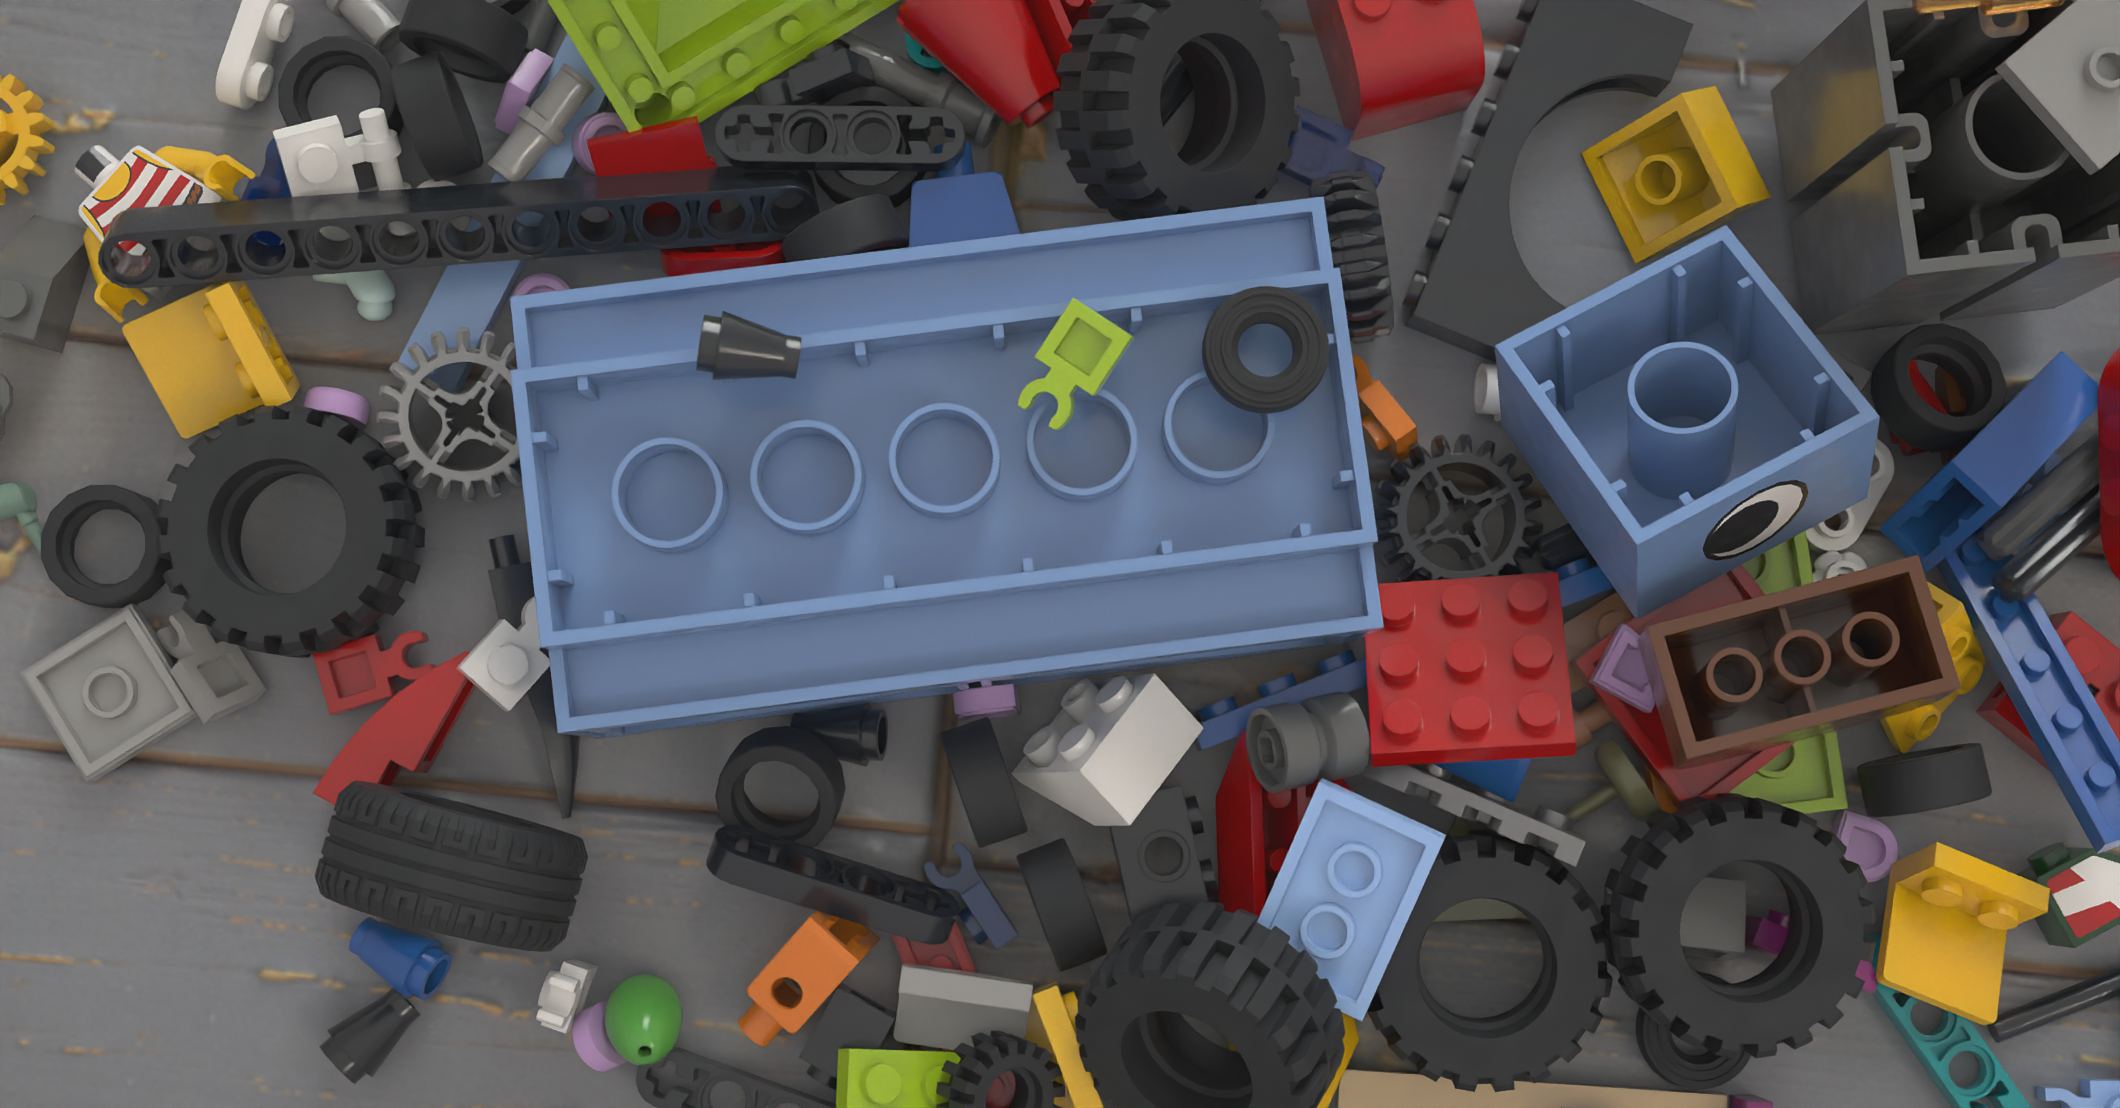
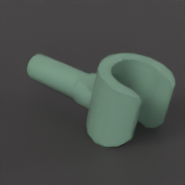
M19 481L0 484V521L17 516L21 528L25 530L41 556V533L43 528L38 521V516L34 512L37 507L35 492L31 486Z

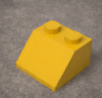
M1716 86L1681 93L1581 152L1635 264L1719 227L1771 198Z

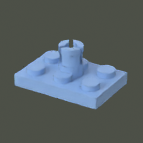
M1322 778L1316 787L1257 923L1270 930L1277 926L1290 936L1288 943L1299 953L1305 949L1318 965L1316 972L1320 979L1327 978L1336 995L1337 1003L1334 1008H1338L1341 1012L1359 1021H1363L1446 835Z

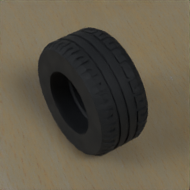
M355 780L338 793L334 807L336 815L331 816L327 830L330 836L325 837L321 854L324 856L319 859L314 875L320 894L325 898L357 911L404 925L512 949L548 952L552 951L566 938L570 924L568 917L573 915L577 902L574 896L579 894L583 880L579 876L584 873L588 860V854L582 838L511 815L383 784Z

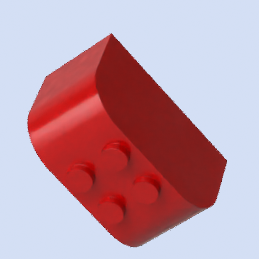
M1306 0L1348 142L1467 110L1484 83V45L1473 0Z

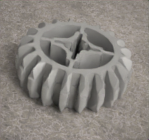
M461 327L457 330L456 335L457 348L449 349L445 336L441 331H438L431 335V343L436 354L429 357L418 343H413L408 347L410 357L418 365L414 370L398 361L391 365L390 371L393 375L405 383L402 388L386 384L380 387V396L398 403L397 409L379 410L376 413V420L384 424L397 423L399 431L389 433L381 439L384 448H392L403 443L407 449L405 453L395 460L393 465H396L399 471L406 469L414 460L422 466V469L413 480V485L422 488L432 473L442 478L437 488V496L439 498L446 499L451 491L452 482L457 481L463 482V500L465 502H472L476 494V481L484 480L486 490L492 498L499 496L501 493L500 483L496 475L503 472L515 486L522 483L521 471L514 464L520 459L517 436L503 428L504 425L498 422L490 411V398L503 378L512 387L510 370L517 369L510 361L516 356L515 342L511 341L505 347L501 356L490 352L495 342V333L488 330L485 331L481 338L480 348L470 347L471 335L469 329ZM455 362H473L487 366L478 381L471 388L463 391L450 389L442 383L439 385L427 377L433 370ZM482 387L486 388L487 391L479 401L482 409L477 413V415L484 416L483 426L477 427L469 423L463 430L459 429L451 441H447L446 437L454 427L450 420L456 416V414L448 413L449 403L454 401L456 404L463 406L469 399H474ZM415 393L428 401L427 404L432 406L442 419V431L430 450L422 443L414 427L412 406ZM468 439H478L490 446L495 445L504 451L498 458L480 465L462 466L446 462L454 449L461 442Z

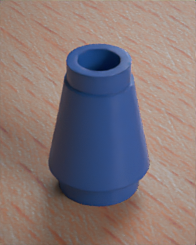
M371 917L361 922L349 943V951L359 956L365 964L404 998H411L412 996H416L421 1000L430 998L443 983L451 966L452 957L449 953L442 950L441 941L379 922Z

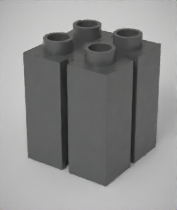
M1865 0L1771 90L1786 202L1818 200L1816 204L1789 223L1803 321L1814 335L1919 324L1938 313L1940 321L2054 309L2120 277V153L2100 170L2089 175L1995 69L2076 0H1996L1995 2H1993L1994 0Z

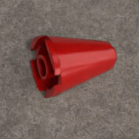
M906 0L899 7L897 13L900 17H897L896 20L901 25L902 30L1008 125L1012 126L1023 121L1029 129L1054 112L1053 92L1060 91L1061 85L1025 0Z

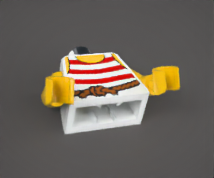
M100 145L87 150L77 161L74 172L94 189L80 204L78 213L88 225L83 235V242L93 278L98 286L94 295L95 302L117 322L122 323L125 321L122 317V310L129 301L135 299L142 306L149 301L148 297L139 288H124L116 285L100 269L98 253L113 217L121 211L132 208L240 201L233 194L236 183L244 177L253 180L256 174L229 155L216 156L207 151L165 146L153 154L138 145L132 148L121 161L117 160ZM194 235L186 238L194 248L207 251L213 244L211 240L203 236ZM126 240L119 242L120 246L132 255L142 256L149 254L143 245L135 241ZM174 286L141 289L162 300Z

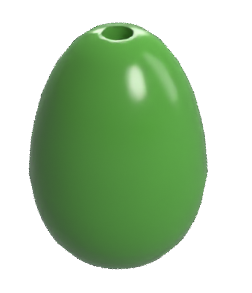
M636 974L624 979L614 988L608 998L604 1012L606 1032L616 1052L628 1062L642 1066L659 1062L674 1048L681 1032L683 1008L677 992L666 980L653 974Z

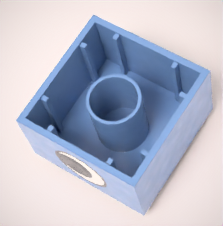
M1727 225L1495 345L1502 428L1636 620L1867 498L1880 416Z

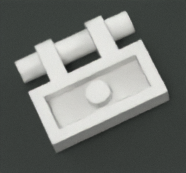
M372 108L361 112L359 120L363 134L344 138L337 115L272 131L291 197L412 189L409 183L403 182L397 156L401 153V146L397 132L390 130L384 110L382 108ZM365 161L371 162L378 186L359 191L352 165ZM403 221L388 223L390 232L395 235H405L413 231L410 225ZM327 226L319 230L324 237L332 241H343L350 237L344 229L337 226Z

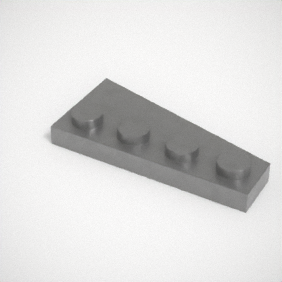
M1370 743L1368 764L1363 773H1361L1362 775L1412 796L1417 794L1424 797L1428 803L1471 821L1477 819L1488 824L1487 827L1519 843L1534 847L1539 845L1555 852L1554 858L1576 867L1586 843L1583 835L1572 831L1576 819L1540 804L1535 815L1511 806L1510 801L1475 785L1473 790L1449 780L1452 773L1434 764L1372 767Z

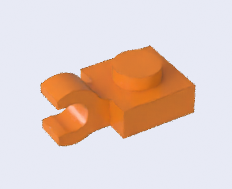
M1353 354L1363 437L1376 452H1380L1385 448L1394 460L1404 461L1409 457L1411 446L1418 443L1417 426L1379 380L1374 382L1369 374L1366 363L1360 357Z

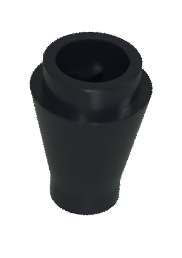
M722 311L721 317L704 315L696 371L713 373L712 380L766 377L795 379L802 338L786 335L726 311Z
M867 702L811 713H794L792 716L790 727L815 735L831 748L838 760L866 767L869 761H882L884 759L888 741V721L884 709H872L870 703Z
M392 988L383 997L328 1029L327 1031L331 1036L319 1047L335 1067L352 1083L356 1084L366 1074L371 1077L374 1076L410 1024L421 1014L407 998H404Z

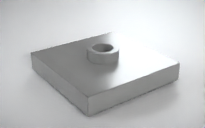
M2076 0L1995 69L2089 175H2092L2120 153V0Z
M132 603L20 673L86 782L97 781L198 717V714L170 673L175 663L161 645L157 634L139 605Z

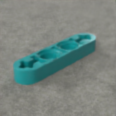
M1875 933L1866 937L1876 942L1873 962H1871L1875 974L1877 972L1878 951L1880 950L1882 933ZM1878 983L1875 993L1872 995L1952 1108H1988L1987 1105L1974 1102L1971 1107L1969 1105L1970 1101L1987 1096L1995 1108H2031L1969 1019L1941 1008L1942 1019L1940 1025L1934 1031L1922 1034L1914 1028L1911 1022L1912 1007L1919 999L1901 993L1895 1000L1893 993L1900 991ZM1961 1051H1970L1979 1062L1980 1072L1978 1078L1967 1087H1958L1952 1082L1949 1075L1950 1061ZM1995 1086H1997L1996 1091L1990 1092Z

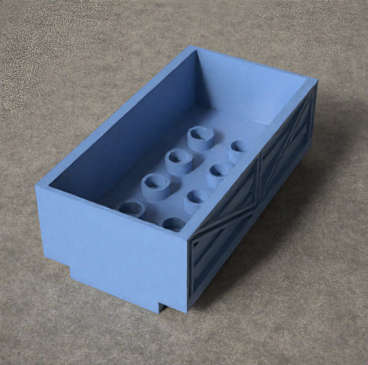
M1324 197L510 297L517 370H510L536 612L540 647L549 651L558 733L595 739L821 711L867 702L876 704L954 694L959 691L1005 684L1017 686L1353 643L1384 628L1373 554V545L1378 542L1341 273L1340 268H1333ZM1258 286L1284 288L1304 298L1321 317L1329 339L1327 368L1315 390L1295 407L1270 414L1248 412L1226 401L1210 383L1202 360L1204 333L1216 309L1234 294ZM1072 298H1076L1135 338L1097 396H1092L1080 387L1077 388L1073 394L1075 410L1072 419L1062 429L1054 430L1048 426L1051 418L1058 410V402L1054 395L1049 392L1039 395L1030 410H1024L1018 406V400L1022 390L1030 382L1045 378L1051 368L1034 356ZM722 311H726L786 335L801 337V350L796 378L766 377L712 380L713 373L696 371L704 315L721 317ZM1257 324L1247 329L1240 337L1238 354L1242 364L1250 372L1267 377L1277 375L1289 366L1293 355V348L1288 335L1282 329L1271 324Z

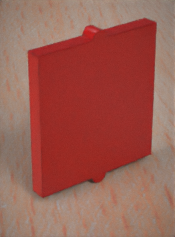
M697 116L642 127V129L630 133L629 131H623L587 139V146L597 177L716 168L715 158L707 154ZM720 198L710 205V208L716 212L722 211ZM657 202L651 204L645 211L654 217L663 218L674 213L676 208L666 202ZM607 210L609 217H611L612 213Z

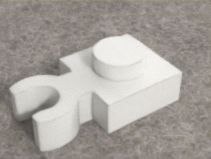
M535 596L524 605L521 613L522 624L517 630L505 619L499 620L456 668L504 711H510L550 666L549 658L539 650L541 647Z
M573 958L564 961L560 971L552 968L540 992L538 1006L542 1008L539 1009L536 1020L541 1021L542 1026L565 1034L572 1031L573 1021L576 1015L584 1009L599 966Z

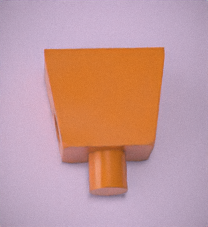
M815 911L746 988L745 991L754 1002L738 1019L737 1022L740 1029L752 1041L763 1047H766L783 1028L794 1035L878 943L880 938L865 925ZM792 979L795 980L801 988L797 987L793 983Z

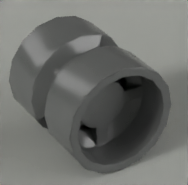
M1339 691L1309 697L1301 701L1300 704L1294 705L1284 702L1259 707L1251 712L1247 720L1246 747L1251 768L1258 782L1265 790L1272 793L1301 788L1305 785L1313 784L1315 780L1320 781L1322 778L1334 781L1353 777L1363 773L1368 764L1370 742L1365 717L1358 703L1347 693Z

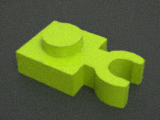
M1072 298L1034 356L1051 369L1045 378L1030 382L1022 390L1018 406L1024 410H1030L1039 395L1046 392L1051 393L1057 399L1058 410L1051 418L1048 426L1054 430L1062 429L1073 417L1075 410L1073 394L1077 388L1080 387L1092 396H1097L1135 337L1078 299Z

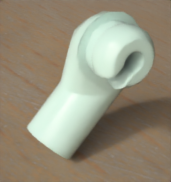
M384 270L312 275L314 281L347 285L353 296L359 300L357 305L358 313L367 320H384L393 311L391 301L396 297L395 286Z

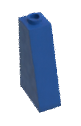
M2059 352L2003 406L2001 411L1981 431L1940 467L1879 530L1908 557L1918 555L1923 571L1927 574L1998 512L2098 408L2099 385L2064 352Z

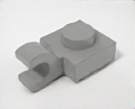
M184 610L172 614L169 617L172 625L164 627L156 633L166 652L175 658H180L172 667L170 673L204 725L257 701L266 691V688L238 645L229 644L225 641L216 644L207 626L195 623Z

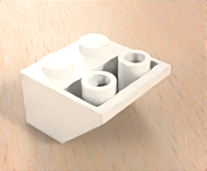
M1156 674L1084 679L1076 683L1061 700L1063 709L1052 723L1040 729L1028 740L1023 750L1026 756L1011 774L1020 783L1094 826H1130L1204 728Z

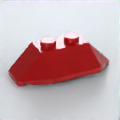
M1242 730L1215 796L1219 903L1223 904L1224 911L1235 913L1236 910L1243 909L1257 915L1258 921L1319 781L1315 780L1313 784L1278 793L1265 790L1258 782L1250 765L1246 747V730ZM1343 779L1330 781L1352 791Z

